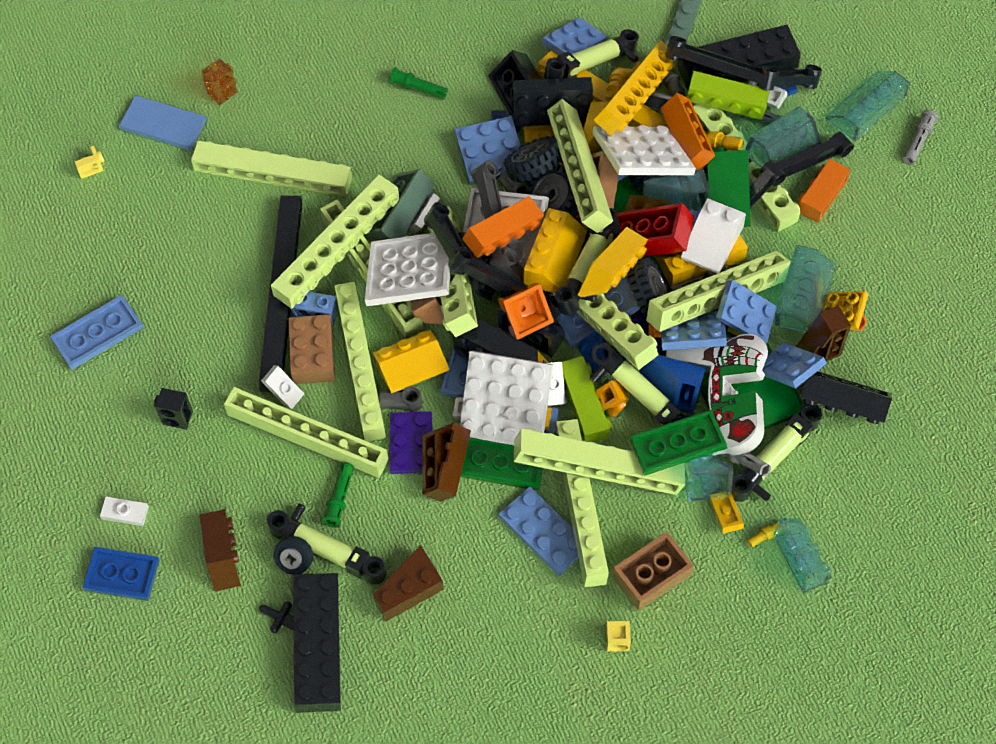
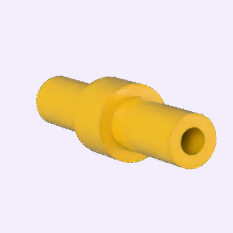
M782 519L772 526L767 525L760 530V533L747 540L749 546L752 548L764 540L772 539L777 532L787 527L788 523L785 519Z

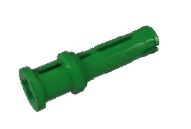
M394 67L390 74L389 83L402 85L405 89L413 88L443 100L447 96L445 92H448V88L416 78L411 72L405 73Z
M349 463L341 464L332 497L326 503L327 511L321 520L326 526L337 528L341 525L340 517L342 511L346 508L345 496L354 470V466Z

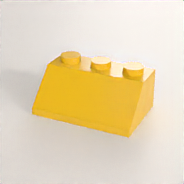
M431 330L420 332L416 336L400 340L396 344L373 352L378 372L391 394L449 370L439 343Z

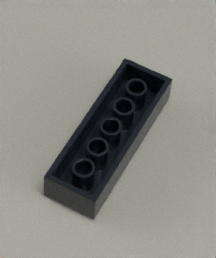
M788 24L698 46V48L762 68V66H772L778 70L796 69L799 66L801 57ZM683 58L681 61H677V67L687 91L689 90L694 71L740 83L749 81Z
M338 573L294 574L295 713L341 711Z

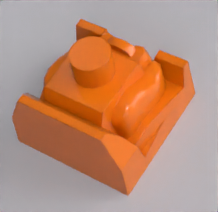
M533 283L527 286V289L516 292L506 298L498 299L501 309L507 314L508 322L510 323L508 326L510 333L517 340L554 322L542 287L538 283Z

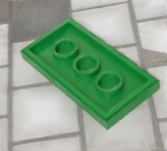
M748 150L714 152L715 157L708 162L709 199L746 213L744 227H751Z
M712 409L630 436V442L644 476L727 449V443Z
M469 437L461 477L525 489L531 487L533 490L539 491L544 468L514 462V445Z

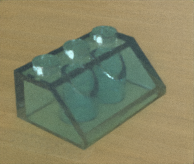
M800 518L779 519L774 538L802 592L805 593L827 584L831 574L830 568L826 562L823 563L819 547L816 543L813 544L807 525H803Z

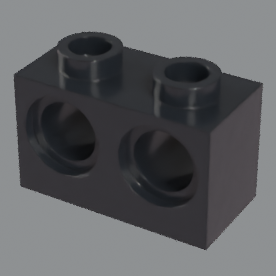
M161 388L160 394L155 397L154 407L162 424L187 430L193 413L187 394Z

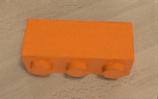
M829 159L826 165L822 164L817 172V178L811 179L807 187L808 191L806 193L802 192L797 201L800 213L819 223L847 183L851 169L832 159Z

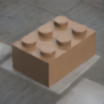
M330 314L289 318L290 365L293 382L295 384L335 381L333 326Z
M665 532L614 566L612 577L639 611L690 577L694 565L670 534Z

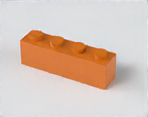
M676 93L661 107L664 115L663 119L668 124L672 136L682 147L696 170L699 171L715 157V154L690 99Z
M528 196L470 227L462 240L476 258L484 254L488 256L497 247L503 248L512 239L515 238L517 240L521 238L526 231L530 230L532 232L541 225L540 221L544 214L531 197Z

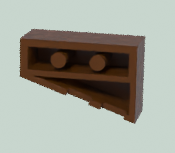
M839 305L823 309L796 347L824 357L825 361L840 356L851 324Z
M451 423L422 435V495L440 502L456 496L471 430Z
M225 509L199 515L206 565L215 592L241 586L237 567L239 557L237 549L234 550V546H237L235 534L231 533V530H234L232 517H227Z
M420 545L373 594L374 601L386 622L443 591V580L422 545Z

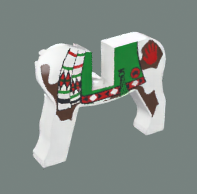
M742 334L728 340L727 346L667 350L666 357L705 367V372H710L708 386L709 406L727 443V449L685 463L700 462L718 454H745L752 451L761 442L764 436L763 400L756 392L738 394L731 385L763 380L765 374L762 369L768 356V349L766 343L760 337L753 334Z

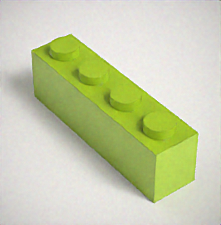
M694 71L687 98L695 104L762 120L770 91Z
M583 356L563 361L564 388L575 419H578L583 441L595 442L609 438L612 424L610 418L605 417L603 412L605 409H603L600 403L601 399L596 394L598 389L597 383L590 380L592 370L589 362L586 363Z

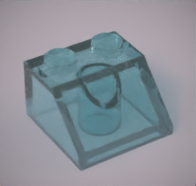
M712 454L685 462V489L688 502L711 500L712 498L725 499L731 496L733 467Z

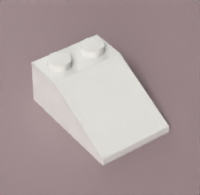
M707 199L690 234L687 250L682 253L681 259L714 273H720L744 227L746 213Z

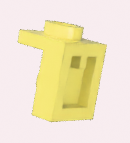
M94 146L90 147L93 153L92 156L75 161L81 179L104 171L101 165L104 159L100 151L96 152Z

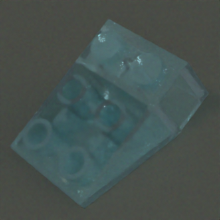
M695 170L694 175H668L644 181L642 205L659 207L683 203L689 211L692 209L694 211L700 210L709 198L710 192L704 170Z

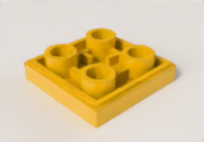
M866 291L828 292L823 309L839 305L851 324L850 330H859L868 294Z

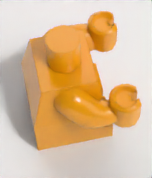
M611 380L596 390L598 398L601 399L600 403L603 409L608 411L610 417H616L626 406V402L630 400L629 394L618 381Z

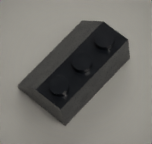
M511 50L488 75L512 119H514L513 80L541 79L528 55Z
M500 307L498 309L499 328H502L503 332L512 336L508 328L510 323L508 322L507 314ZM551 323L518 340L552 358L564 341L565 329L558 323Z

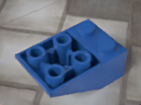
M658 355L640 369L639 373L667 399L675 403L682 412L694 413L702 386L705 367Z

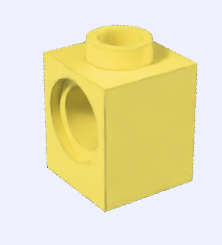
M607 621V652L630 651V621Z

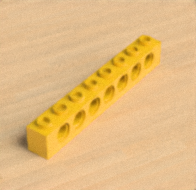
M661 40L646 55L595 117L594 121L610 136L616 131L620 133L628 125L630 120L654 92L655 88L662 82V79L675 65L674 60L668 59L665 56L667 45Z

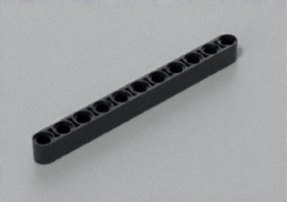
M281 195L259 376L260 392H271L261 380L274 365L279 366L283 371L285 369L291 308L273 296L271 284L297 259L302 215V196Z

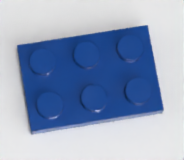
M94 547L83 589L89 592L149 601L160 559L156 556Z

